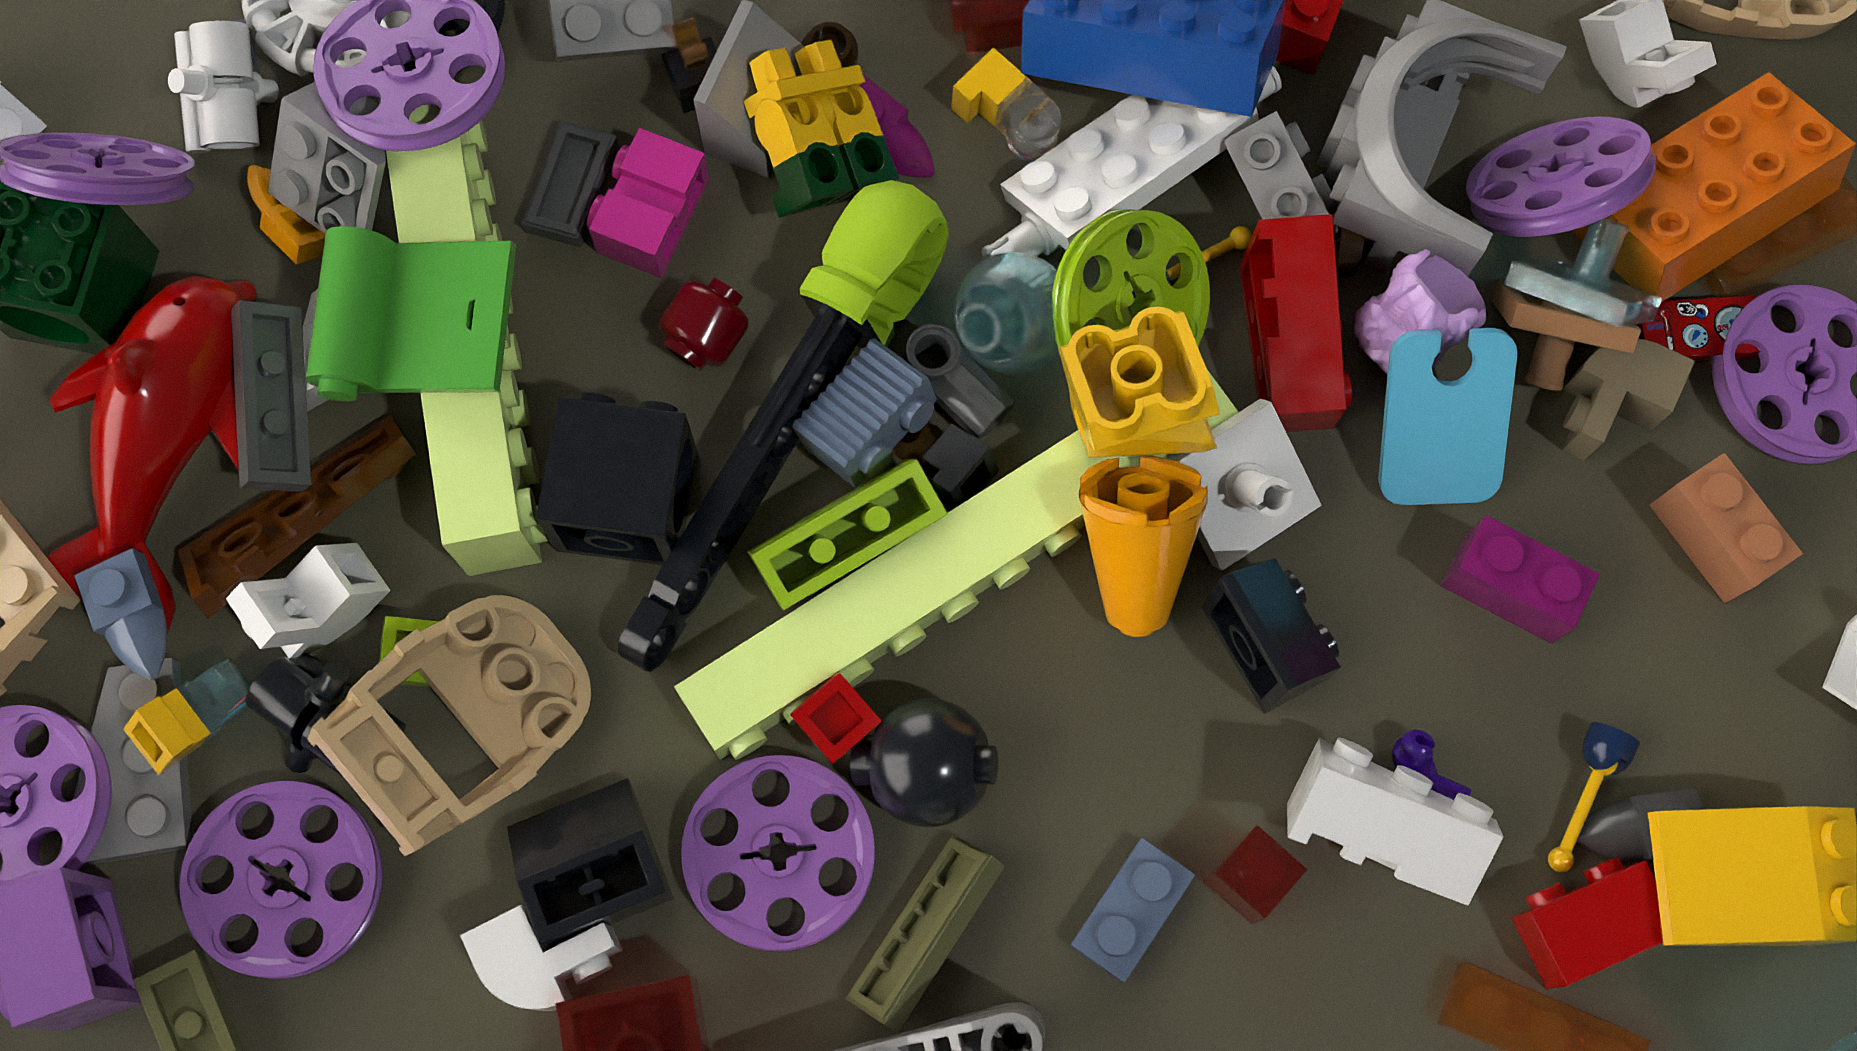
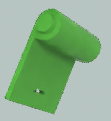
M339 226L327 229L306 381L318 387V396L343 402L357 400L358 393L500 392L517 245L511 240L395 243L378 232L364 228Z

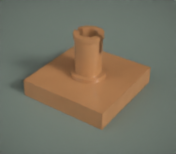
M1498 279L1492 303L1510 327L1539 333L1524 380L1531 385L1544 389L1562 390L1563 380L1575 341L1634 354L1641 329L1616 304L1501 279Z

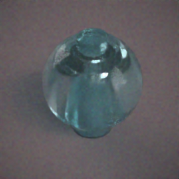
M1021 252L996 254L975 265L960 283L953 302L952 316L954 329L960 344L967 354L983 367L1003 374H1024L1035 371L1051 362L1059 354L1056 342L1052 296L1057 270L1045 260Z

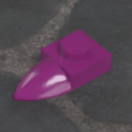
M864 76L865 82L859 86L866 92L871 101L897 173L910 177L931 178L935 172L930 150L920 132L908 120V110L868 77Z

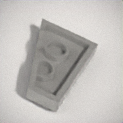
M172 657L164 659L158 678L153 681L136 674L125 665L109 667L107 669L91 734L101 746L109 765L112 785L111 806L101 839L83 866L185 850L193 838L187 756L158 775L123 730L135 711L158 696L163 697L176 688L183 696L180 662ZM82 769L73 800L78 798L83 792L86 784V776ZM63 841L61 842V846H60V850H59L58 856L61 854V850H62V847H63Z

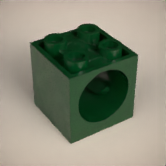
M0 181V330L12 339L96 354L103 348L116 343L135 313L142 308L160 250L119 205L87 204L50 199L16 190Z

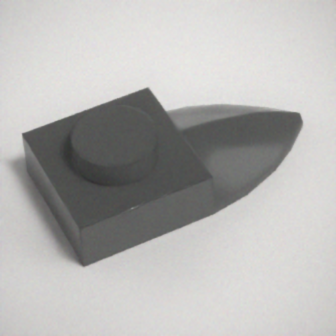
M1698 788L1635 795L1610 803L1586 818L1576 843L1586 850L1603 857L1614 858L1618 856L1620 861L1641 862L1653 860L1648 813L1654 811L1702 810Z

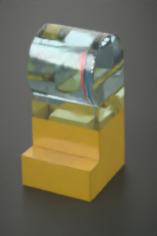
M228 658L208 669L195 680L187 681L163 697L158 696L138 708L123 730L156 773L160 775L248 713L251 709L246 705L245 700L251 684L234 661Z

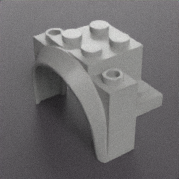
M1426 0L1418 18L1407 14L1396 40L1385 36L1375 58L1366 54L1363 55L1339 109L1332 130L1316 163L1327 168L1324 178L1331 190L1329 198L1340 202L1333 217V224L1364 236V241L1371 244L1363 265L1385 273L1398 250L1409 255L1417 254L1419 251L1427 249L1431 251L1429 256L1437 255L1452 266L1460 269L1466 276L1470 274L1486 251L1493 233L1444 207L1423 190L1460 102L1457 99L1462 86L1467 82L1470 73L1491 76L1540 95L1546 81L1559 61L1563 59L1567 46L1494 22L1441 0ZM1427 80L1425 86L1419 84Z

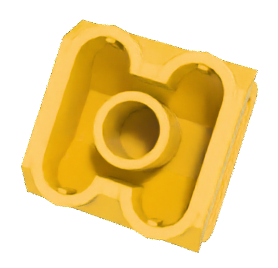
M1160 306L1148 307L1137 313L1132 319L1130 326L1114 331L1102 325L1086 326L1077 330L1070 338L1069 344L1058 347L1069 386L1072 412L1089 458L1200 453L1218 448L1206 419L1219 415L1214 386L1184 312H1174L1169 308Z

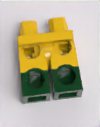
M832 40L815 42L794 53L802 74L801 76H796L788 51L785 48L766 51L749 62L758 92L743 102L749 119L755 118L757 137L761 145L768 151L780 190L771 196L779 218L818 209L823 206L851 201L866 186L900 179L871 101L866 92L859 86L865 82L860 65L842 68Z

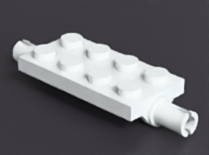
M1274 66L1271 69L1258 103L1269 95L1278 92L1282 87L1280 76ZM1133 94L1120 101L1112 109L1081 130L1073 133L1062 143L1034 162L1029 163L1022 170L1000 184L1006 202L1019 211L1022 216V223L991 245H986L982 248V256L987 266L995 276L998 275L999 279L1004 281L1010 274L1040 253L1049 255L1061 246L1067 250L1076 235L1099 216L1121 209L1139 210L1226 150L1225 139L1259 121L1257 107L1252 117Z

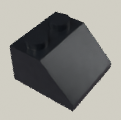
M1276 558L1230 572L1221 577L1202 605L1204 613L1264 714L1328 680L1341 668L1336 660L1339 657V649L1333 636L1323 624L1315 625L1303 605L1307 602V598L1301 583L1290 570L1283 572Z

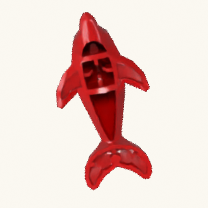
M192 275L169 284L135 313L116 343L103 348L72 370L50 397L49 401L55 413L95 400L91 417L90 463L98 527L60 546L46 556L80 598L79 602H83L74 575L133 548L145 554L164 609L168 634L176 610L173 589L145 542L174 482L210 431L215 435L239 471L231 308L239 300L255 302L257 294L254 283L247 280H235L226 283L219 279Z

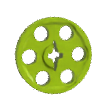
M1121 209L1108 212L1094 219L1076 235L1068 246L1054 280L1051 316L1058 347L1069 344L1070 338L1077 330L1083 328L1090 319H1093L1097 325L1107 326L1114 331L1130 326L1132 319L1138 312L1148 307L1156 306L1169 308L1174 312H1184L1197 346H1199L1206 327L1210 303L1209 277L1202 252L1193 236L1181 223L1160 212ZM1136 224L1142 232L1143 240L1139 252L1132 257L1127 250L1126 239L1129 230ZM1176 254L1181 263V274L1178 281L1170 286L1166 277V266L1169 259ZM1094 256L1100 265V277L1097 284L1089 290L1083 280V271L1087 261ZM1132 291L1135 292L1136 298L1133 297ZM1129 306H1131L1132 313H1129Z

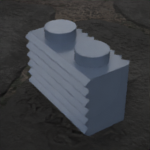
M874 338L869 340L867 347L861 348L858 356L852 358L850 365L844 366L842 374L836 375L834 382L828 384L826 391L821 392L816 401L811 402L809 409L803 411L801 418L796 419L792 427L810 454H813L845 481H848L854 488H857L867 476L874 478L886 469L892 459L894 446L908 431L916 433L927 424L933 414L934 403L937 401V397L928 377Z

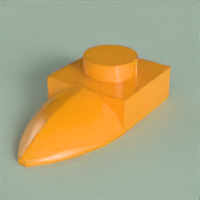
M256 165L248 166V189L253 202L261 212L259 228L296 265L322 256L326 234L267 193L270 169Z

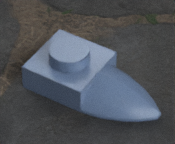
M131 548L74 576L93 632L105 636L111 649L125 666L136 674L153 681L158 678L164 661L167 646V625L164 609L145 554Z

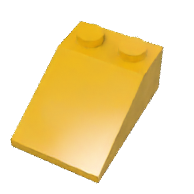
M1797 806L1673 810L1648 813L1664 946H1814L1857 942V822L1855 808Z

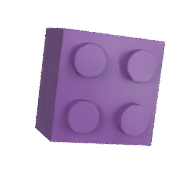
M58 867L0 888V1012L7 1020H10L12 1028L68 1031L142 1004L133 982L137 976L111 879Z

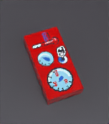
M1756 295L1663 301L1655 307L1648 302H1639L1631 311L1633 322L1641 329L1638 339L1660 344L1695 362L1713 361L1714 356L1723 354L1726 336L1734 319L1748 303L1756 298ZM1741 343L1736 347L1735 360L1758 358V353L1761 351L1751 344Z

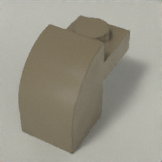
M1638 339L1634 354L1605 347L1598 349L1569 378L1562 389L1577 396L1563 422V427L1571 431L1562 451L1584 461L1605 442L1616 415L1652 431L1673 413L1695 361L1660 344L1643 339Z

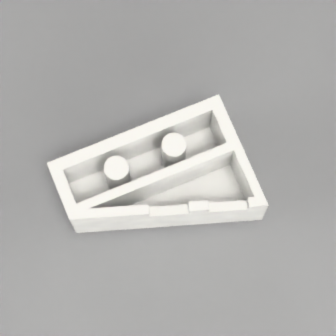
M1319 738L1287 802L1288 838L1307 844L1312 833L1325 837L1343 846L1340 855L1346 860L1362 865L1365 857H1368L1396 870L1394 876L1399 880L1469 906L1504 837L1497 821L1491 818L1494 811L1486 804L1468 795L1457 793L1455 799L1452 800L1431 790L1433 782L1430 779L1405 766L1398 765L1394 772L1371 762L1373 754L1350 740L1337 738L1334 745Z

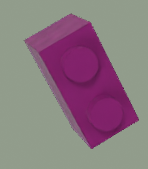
M1485 515L1465 534L1440 586L1552 644L1576 627L1599 579L1600 573Z

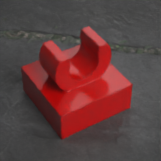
M839 671L790 713L791 717L832 764L882 722Z

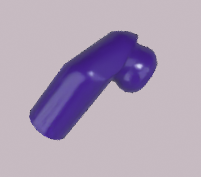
M1418 729L1405 732L1402 738L1396 740L1392 750V761L1395 769L1398 765H1401L1424 775L1433 782L1431 790L1452 800L1455 799L1457 793L1470 796L1471 789L1438 775L1432 757V749L1435 747V742L1428 733Z

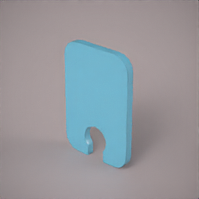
M1470 328L1468 347L1472 352L1473 361L1471 367L1464 376L1449 382L1439 380L1434 377L1432 372L1433 361L1440 352L1442 334L1438 329L1406 332L1393 343L1389 354L1378 475L1379 488L1387 500L1398 505L1477 503L1491 498L1500 489L1503 479L1517 362V346L1509 334L1503 330L1496 328Z

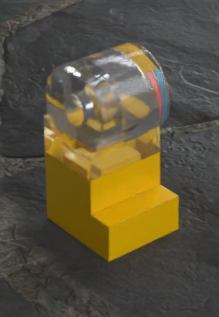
M992 48L953 86L951 110L967 124L979 113L1007 137L1010 150L1020 159L1034 162L1056 147L1062 119L1058 106L1043 90L1022 74L1019 69L995 48Z

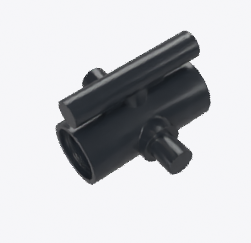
M307 652L303 653L295 662L286 657H281L269 664L252 683L245 702L250 709L288 736L286 745L289 752L285 759V765L289 770L296 773H305L310 769L313 760L318 758L342 776L318 745L313 747L307 738L312 726L321 717L325 720L345 700L349 690L353 687L352 684L347 682L350 673L342 664L330 662L324 665ZM384 709L401 731L404 732L406 724Z

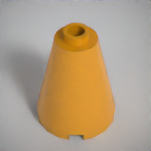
M1139 456V466L1119 468V457L1112 458L1089 467L1080 477L1079 500L1105 616L1113 627L1119 629L1121 633L1127 636H1148L1166 625L1207 506L1208 487L1205 486L1203 488L1201 486L1202 475L1196 469L1175 460L1155 456Z

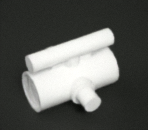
M204 21L191 24L189 31L175 32L177 68L169 73L168 85L171 91L180 93L186 152L206 153L210 152V149L231 150L259 146L256 106L261 102H275L279 95V88L274 80L262 79L257 72H253L248 25L236 21Z

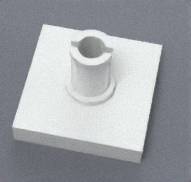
M1263 399L1257 400L1211 430L1218 447L1217 449L1200 453L1173 454L1167 458L1196 469L1202 475L1201 486L1203 488L1205 486L1208 487V502L1197 537L1212 566L1222 571L1322 506L1272 402Z

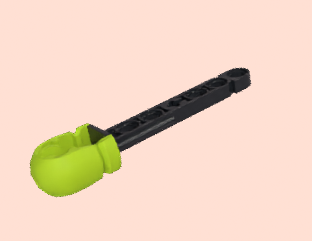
M890 180L866 186L853 197L835 224L822 251L823 266L812 268L799 288L801 297L815 318L655 577L648 598L643 597L625 626L618 643V654L623 659L647 672L655 670L663 663L686 627L685 620L700 604L799 441V437L792 427L794 421L801 418L803 411L809 409L811 402L816 401L821 392L826 391L828 384L834 382L836 375H839L856 346L865 348L869 340L875 338L888 347L895 335L893 322L904 320L923 295L941 263L947 246L949 231L947 221L938 204L914 185Z

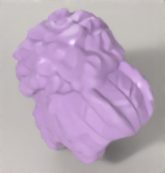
M1427 249L1421 250L1417 254H1409L1401 262L1397 263V267L1393 269V276L1390 278V284L1386 292L1379 294L1378 297L1372 296L1364 306L1357 310L1355 315L1354 333L1355 337L1358 338L1359 347L1363 348L1368 357L1376 362L1379 368L1387 374L1391 347L1397 338L1406 332L1438 329L1441 332L1440 352L1434 358L1433 367L1440 363V359L1444 357L1448 348L1460 344L1469 336L1470 328H1479L1486 321L1485 302L1477 290L1475 282L1437 255L1429 256L1431 251Z

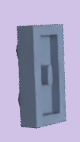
M1141 838L1069 947L1121 984L1125 983L1193 880L1195 874Z

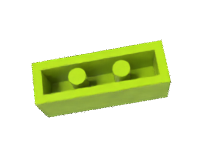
M905 459L747 552L776 602L785 610L948 514L919 462L916 459Z

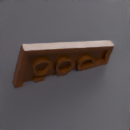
M391 415L311 465V486L303 492L272 490L178 550L192 600L207 619L228 604L226 598L241 582L257 581L380 482L386 481L398 474L404 468L406 462L416 455Z

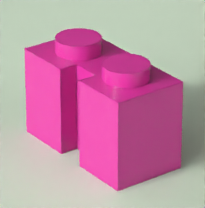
M639 128L631 145H623L617 153L612 168V177L617 179L618 182L614 190L609 188L605 196L598 195L589 210L587 227L589 228L597 253L662 279L710 177L705 153Z

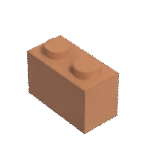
M1725 453L1673 486L1649 505L1724 604L1754 588L1803 555V552Z

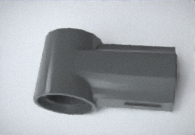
M927 324L914 330L908 338L904 360L928 377L937 397L936 403L969 435L972 434L979 440L987 436L1013 408L1015 401L960 349L959 340L953 331L943 325ZM925 350H934L942 354L947 363L937 369L926 368L918 362L916 355Z

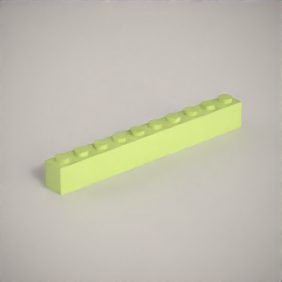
M1208 371L1214 386L1219 415L1206 418L1212 430L1239 412ZM1079 430L954 508L945 517L902 541L683 680L674 688L720 760L729 754H732L735 760L745 757L767 741L768 738L764 732L784 719H786L789 725L797 723L790 713L838 671L852 687L857 685L874 671L871 663L891 650L896 657L910 651L926 638L927 635L923 629L942 617L948 623L961 618L979 603L975 596L995 583L1000 590L1012 585L1029 572L1030 567L1027 563L1047 550L1050 556L1053 557L1077 542L1082 536L1078 530L1085 526L1079 500L1080 477L1089 467L1104 460L1118 457L1119 468L1139 466V456H1155L1167 459L1173 454L1089 458Z

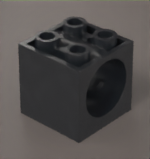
M581 393L578 395V399L559 397L536 515L537 522L557 552L663 565L685 529L698 452L686 414L678 412L675 406L660 401H644L640 407L618 405L613 398L597 393Z

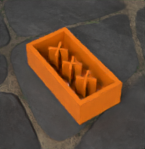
M1768 72L1651 144L1656 162V171L1646 190L1633 202L1616 213L1592 224L1574 229L1573 232L1650 305L1655 307L1839 190L1856 143Z

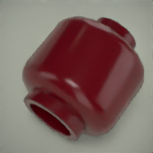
M713 278L708 286L696 281L684 283L660 318L659 327L662 334L666 337L662 342V346L699 371H702L706 364L713 367L722 366L749 326L746 314L738 307L743 297L736 290L717 278Z

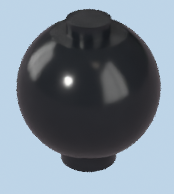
M916 699L895 707L881 719L882 722L876 726L873 735H866L851 748L850 770L854 784L871 786L876 801L886 812L904 823L919 827L943 826L967 815L984 796L987 784H995L998 774L996 746L988 745L987 736L978 721L960 706L941 699Z

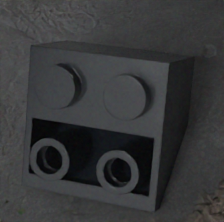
M628 778L507 826L516 880L536 937L541 945L553 948L603 922L611 925L674 899Z

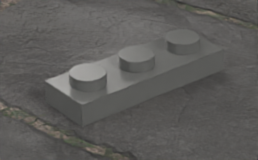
M239 300L231 308L240 489L303 492L311 486L301 307Z

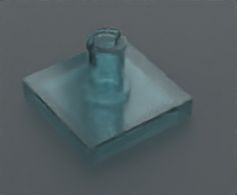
M1609 218L1589 224L1574 266L1550 257L1512 261L1503 284L1620 328L1653 321L1662 300L1659 296L1609 278L1624 238L1630 230L1628 225L1621 222L1614 224L1612 223L1613 220Z

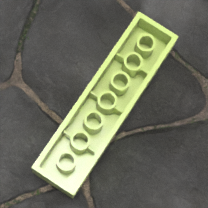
M431 104L422 105L411 113L409 121L416 124L429 123L439 115L441 108ZM482 120L461 136L436 147L417 151L399 152L386 150L399 243L502 241L499 226L497 223L492 224L488 207L496 205V195L489 169L484 170L480 154L481 152L488 151ZM510 298L509 314H512L513 304L512 298ZM508 325L500 392L421 393L442 546L468 576L542 563L539 543L549 541V538L536 520L538 505L536 506L530 485L540 482L539 470L533 447L527 448L525 436L521 428L531 425L530 412L524 390H518L513 370L522 369V362L516 335L514 333L509 334Z

